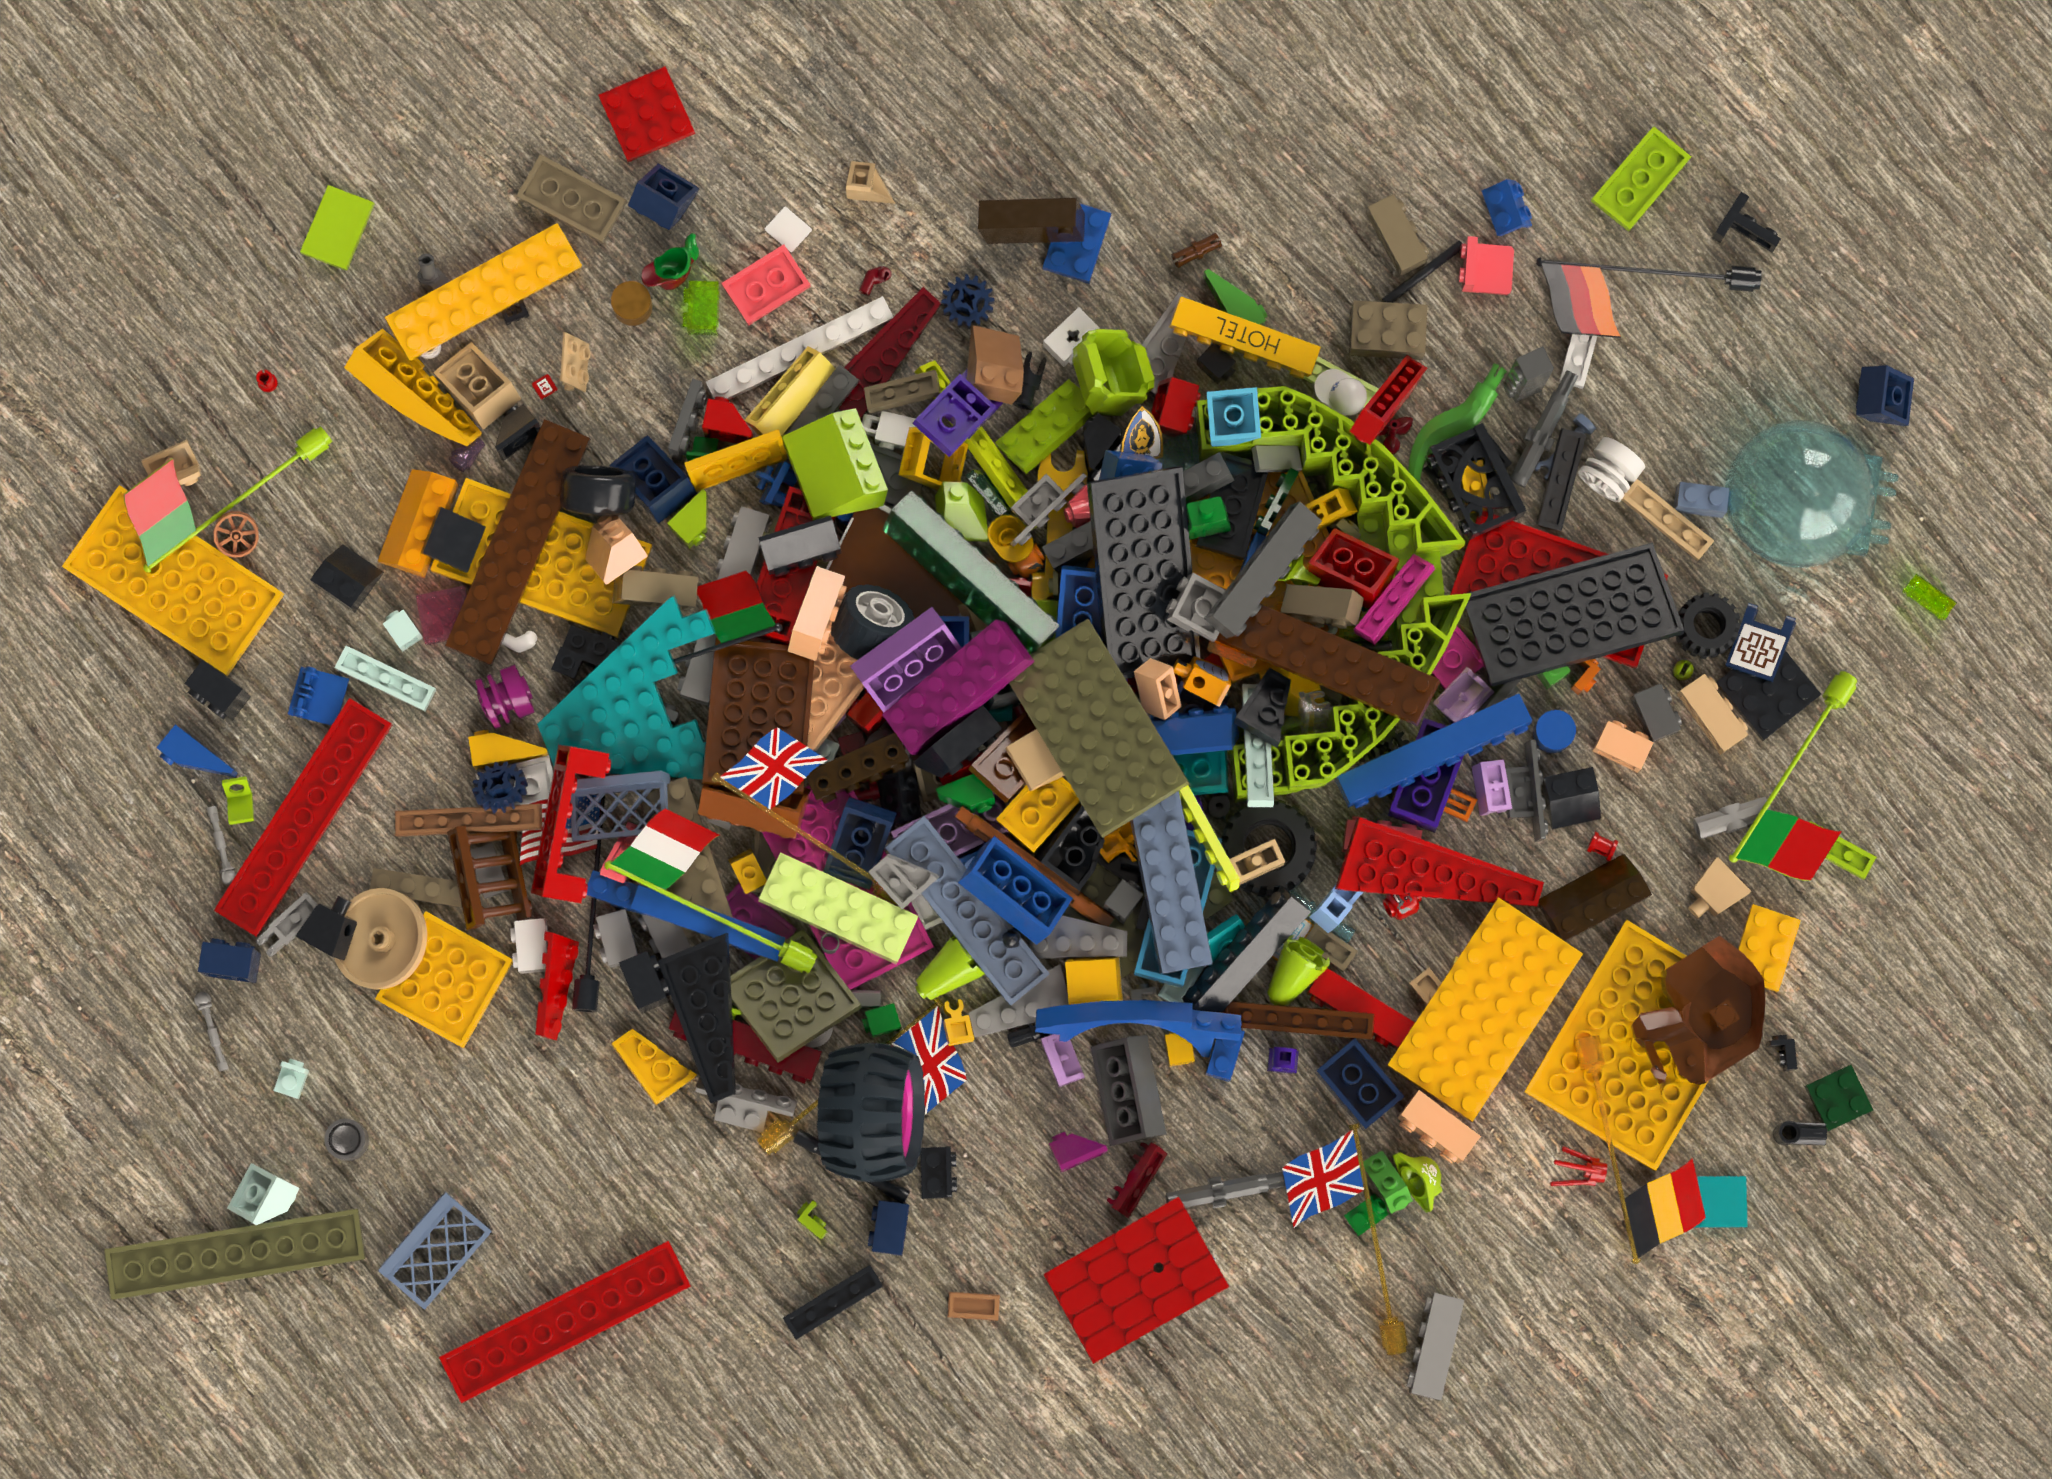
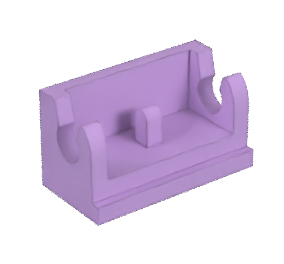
M1466 667L1433 704L1448 720L1455 723L1473 715L1494 691L1478 675L1476 676L1471 669Z
M1504 760L1480 762L1474 765L1472 772L1480 816L1511 810L1512 805Z
M1052 1034L1041 1038V1043L1058 1087L1060 1088L1085 1078L1071 1040L1061 1042L1059 1041L1060 1035Z

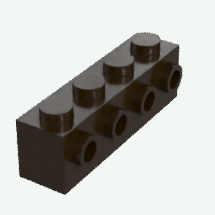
M892 733L816 767L808 774L806 779L817 803L822 801L823 804H827L836 800V795L843 791L849 794L860 789L859 784L869 781L871 784L884 778L883 773L892 770V773H896L905 769V764L909 762V758L897 734Z

